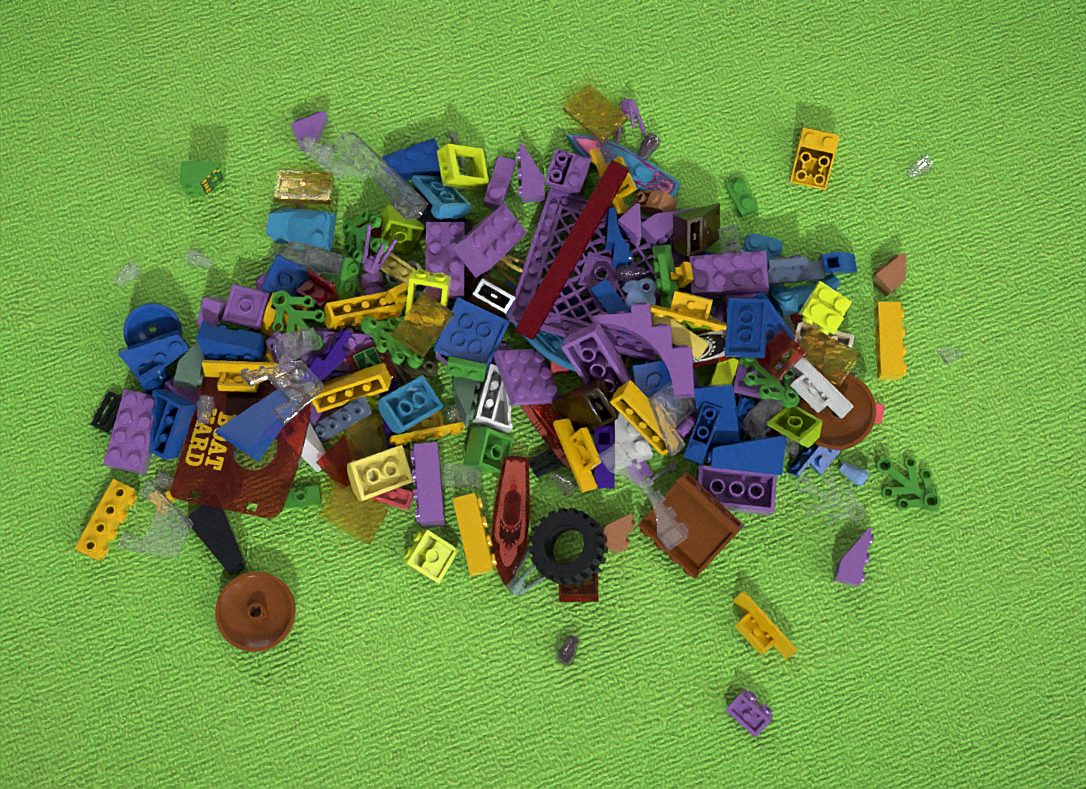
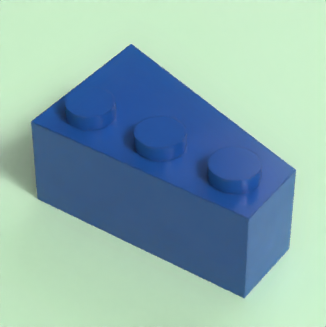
M435 138L383 156V165L389 180L410 181L413 175L441 176L437 155L439 148Z
M202 321L196 338L205 360L263 362L267 351L263 334L241 329L233 331L226 329L227 326L224 325L216 327L208 325L209 322Z
M175 330L150 340L118 349V355L136 377H139L155 366L165 364L166 367L187 352L189 344L179 331Z
M168 389L153 390L152 396L155 399L151 415H154L153 427H151L149 452L164 460L179 458L197 405Z

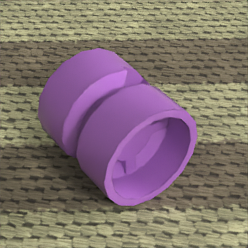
M380 271L377 274L366 273L358 278L361 290H364L363 296L387 291L386 287L383 286L385 282Z

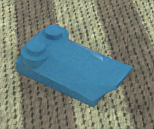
M413 175L411 183L432 204L431 213L435 218L440 220L444 218L459 219L470 212L472 205L455 187L443 186L441 176Z
M281 208L269 213L266 234L277 245L332 252L337 214L325 211Z
M748 234L745 237L742 253L766 251L768 263L771 258L780 257L783 242L768 236ZM768 284L769 294H766L767 297H770L774 284Z
M834 274L826 276L823 280H818L837 291L840 280ZM818 281L792 288L782 285L776 286L771 291L770 302L783 317L798 313Z
M424 375L378 401L380 414L389 428L397 434L403 433L444 408Z

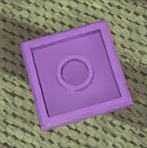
M233 284L222 321L260 331L270 293Z

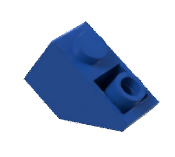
M828 253L822 254L817 259V261H822L825 277L830 274L857 273L855 254Z

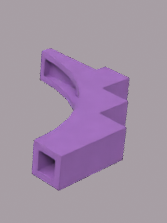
M638 302L636 305H631V313H628V311H618L617 314L600 312L597 315H593V323L599 322L602 328L624 331L638 337L661 357L671 376L675 399L695 398L692 347L678 345L676 348H673L671 326L661 323L653 327L650 304Z

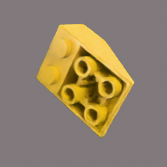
M802 126L790 182L826 190L840 135Z

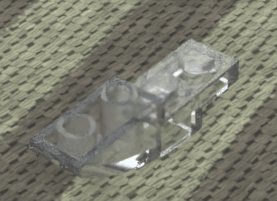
M302 136L298 144L303 151L327 172L345 181L348 174L363 180L367 179L370 169H367L366 165L351 163L349 159L343 156L335 157L337 149H334V146L329 143H318L315 138L310 136Z
M289 241L288 244L276 243L270 260L273 262L275 255L279 254L313 272L340 275L344 256L316 246Z

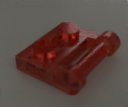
M782 330L766 345L765 358L755 359L781 382L784 379L783 376L801 358H805L808 353ZM794 349L796 353L777 371L774 367Z

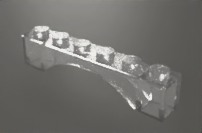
M340 132L332 148L344 160L362 169L378 182L390 197L393 208L406 220L420 218L428 203L355 132Z
M618 441L598 457L609 472L630 479L647 495L656 514L657 536L667 550L671 551L689 537L687 534L689 529L683 522L679 523L676 519L677 513L671 506L667 507L664 503V500H666L664 495L659 490L655 491L652 487L654 482L648 474L643 475L640 470L642 466L636 458L632 460L629 456L630 450L625 443L620 444Z

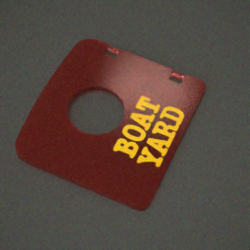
M205 376L170 493L172 497L178 500L272 519L283 511L298 469L312 409L310 396L299 389L260 382L256 392L219 391L217 384L220 377ZM277 389L282 392L288 390L296 396L294 400L299 405L276 437L277 452L275 457L262 469L247 470L242 468L234 457V445L215 433V431ZM192 491L201 492L200 499L191 497ZM248 503L256 504V511L248 510Z

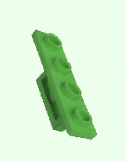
M657 245L652 247L653 272L656 273L657 278L655 281L656 290H659L661 307L670 309L675 290L678 291L677 281L670 280L669 275L670 272H675L671 245Z
M344 257L340 276L328 274L327 280L333 281L337 287L336 291L339 297L335 301L354 297L361 262Z

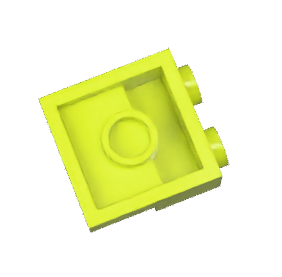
M818 281L798 314L803 317L802 320L805 323L818 326L817 330L826 336L828 334L834 335L852 301L821 281Z
M423 529L415 534L413 538L415 543L412 548H407L404 552L403 558L405 560L403 563L439 584L459 549L429 530Z

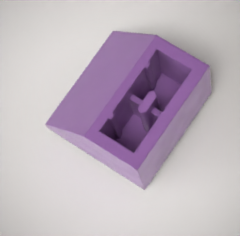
M556 148L544 183L554 190L580 197L590 170L591 159Z

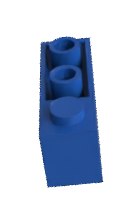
M703 403L683 456L686 461L697 465H704L722 408Z

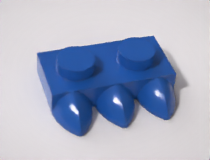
M165 364L155 366L137 377L146 394L152 395L153 390L163 389L164 383L171 379V375H167L168 370H164Z

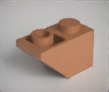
M638 190L632 207L636 203H640V211L653 216L657 213L675 211L678 201L666 191Z
M905 252L899 256L895 254L888 261L890 264L886 267L882 265L874 272L876 275L873 281L886 296H889L905 281Z
M629 514L605 526L603 534L607 538L605 545L608 547V551L621 555L622 550H627L630 540L626 538L628 531L632 532L636 522L632 520L634 515Z

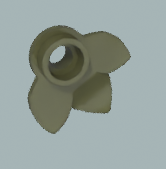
M416 348L410 349L412 352L419 351L423 354V363L418 368H412L407 364L402 370L413 377L424 375L426 378H431L435 376L438 372V364L435 362L436 355L434 351L430 348L423 351Z

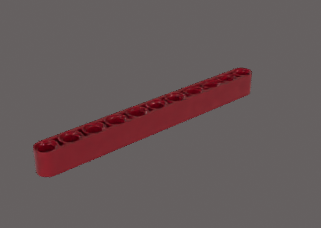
M613 159L611 160L516 327L517 333L531 340L535 339L629 172V167Z

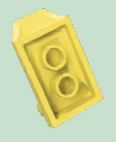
M398 445L347 463V473L352 490L359 501H364L413 482L412 462L408 449H404L403 445Z

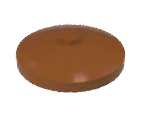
M841 372L827 373L823 376L853 405V408L843 418H840L829 406H826L818 413L801 396L798 407L822 420L820 437L814 442L816 445L829 450L849 449L862 442L871 432L876 419L875 399L865 383L855 376Z
M248 572L239 575L223 588L218 597L215 608L218 629L226 641L240 650L262 652L272 649L285 640L294 626L296 604L293 594L283 581L272 574Z

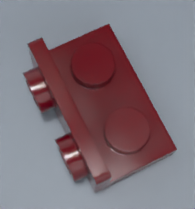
M309 269L306 272L309 280L298 288L296 293L299 297L311 296L315 300L314 306L323 311L326 303L334 302L339 297L336 291L337 287L333 281L326 280L320 273H315Z

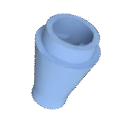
M846 461L839 470L856 486L859 485L861 487L870 475V473L866 472L867 469L849 464Z

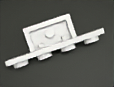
M799 352L787 363V366L799 377L790 386L815 411L819 413L826 406H829L840 418H843L853 408V405Z

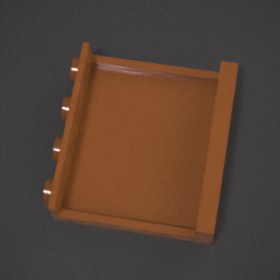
M685 472L637 526L645 536H649L659 549L664 550L669 555L671 561L678 563L686 575L696 579L745 525L688 472Z

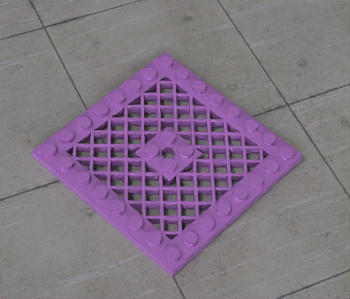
M550 188L516 289V298L511 304L507 316V321L519 323L537 288L544 279H541L543 270L547 274L548 268L551 267L556 258L553 252L561 249L565 242L560 240L559 235L566 233L568 236L570 234V230H572L578 220L577 217L580 216L589 199ZM609 208L595 231L599 239L592 242L590 240L585 249H590L592 252L588 251L587 258L584 253L582 254V260L574 268L577 276L568 279L564 288L568 286L572 293L564 296L561 291L560 298L556 300L552 307L553 312L548 314L540 329L541 331L566 337L593 324L592 316L605 310L600 306L590 289L604 279L608 280L624 303L627 295L624 296L621 289L626 282L630 280L640 281L651 275L655 283L657 279L656 273L653 272V268L649 263L653 260V254L645 257L642 252L649 248L652 253V247L644 238L643 240L646 244L640 247L635 246L629 239L624 240L625 243H631L634 247L632 256L638 254L641 259L635 263L633 260L628 262L629 266L626 269L611 268L612 251L604 249L598 252L594 247L602 243L605 248L606 235L603 236L599 230L607 228ZM617 214V222L623 215ZM641 215V223L650 217ZM571 217L574 223L567 226L564 220ZM560 223L562 229L557 230L558 224ZM672 235L663 245H667V243L671 245L674 267H679L684 262L686 256L673 250ZM553 239H555L557 244L551 247ZM549 254L552 260L546 263ZM644 264L648 271L640 273L637 267ZM584 265L583 270H582V274H581L580 271H579V269H578V267ZM633 270L636 276L629 279L626 272ZM603 271L606 273V277L599 278L596 273ZM622 276L625 282L618 284ZM579 281L578 287L580 289L576 290L573 284ZM645 284L643 286V289L649 290L650 286L648 284ZM656 290L654 295L656 299L655 305L661 306L659 290ZM587 292L590 298L582 301L579 295ZM575 297L578 304L571 307L567 300ZM593 302L597 309L589 312L586 305ZM563 303L566 309L559 312L556 305ZM582 308L585 315L577 318L574 311ZM602 328L617 353L647 362H654L656 360L657 353L638 337L629 333L623 335L619 330Z

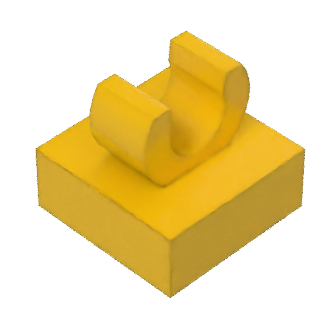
M683 262L679 267L674 268L675 272L669 273L670 280L677 281L678 288H685L694 280L690 262Z
M405 282L388 290L384 298L388 305L395 302L398 308L406 305L407 296L405 294L408 287Z

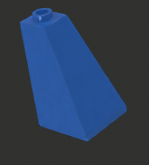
M277 389L219 427L215 433L259 462L299 403L294 400L296 396L288 390L282 392Z
M778 433L713 446V450L708 452L707 462L711 463L712 468L782 475L787 436Z

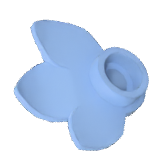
M644 278L640 281L630 280L622 287V290L628 294L625 304L629 309H631V305H636L638 302H647L650 305L656 304L654 296L656 285L653 280L649 278ZM645 284H648L650 286V289L644 290L643 286Z

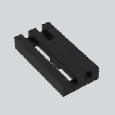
M108 391L90 425L109 434L115 424L122 397ZM114 397V400L108 408L100 425L97 424L102 414L104 413L107 405L109 404L111 398ZM120 400V402H119L118 406L116 407V409H115L113 415L111 416V418H110V420H109L107 426L104 427L105 424L107 423V421H108L110 415L112 414V412H113L115 406L117 405L118 401Z
M552 448L528 461L537 479L566 463L560 460L540 472L537 471V469L559 458L555 454L534 466L535 462L554 452Z

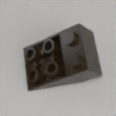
M720 203L673 214L674 251L688 257L704 252L720 239Z
M483 273L465 301L503 318L516 298V291Z
M602 377L552 400L562 419H569L575 432L585 427L591 429L604 426L617 420L620 414L610 403L613 395Z

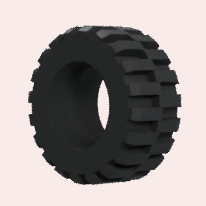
M559 508L557 513L553 510L548 513L549 517L545 518L543 516L539 520L541 524L539 526L535 525L533 531H535L534 536L530 535L529 539L532 543V546H529V553L533 555L530 559L536 565L537 571L554 583L564 584L565 586H573V584L579 586L584 583L583 580L590 581L593 579L592 574L594 572L598 574L601 571L599 568L600 564H605L606 558L603 557L604 553H608V547L605 545L607 538L603 534L604 530L588 514L575 508H569V510ZM567 531H579L584 539L582 553L575 561L569 564H559L553 555L556 540Z

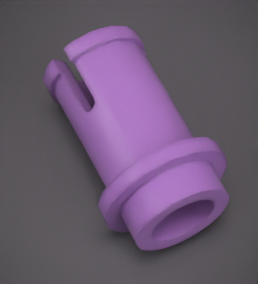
M685 417L682 423L673 431V435L678 440H683L690 431L694 430L696 425L695 419Z

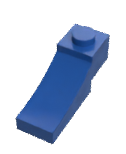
M609 208L605 250L612 251L611 268L626 269L628 262L632 261V251H629L630 243H625L620 233L617 222V208Z

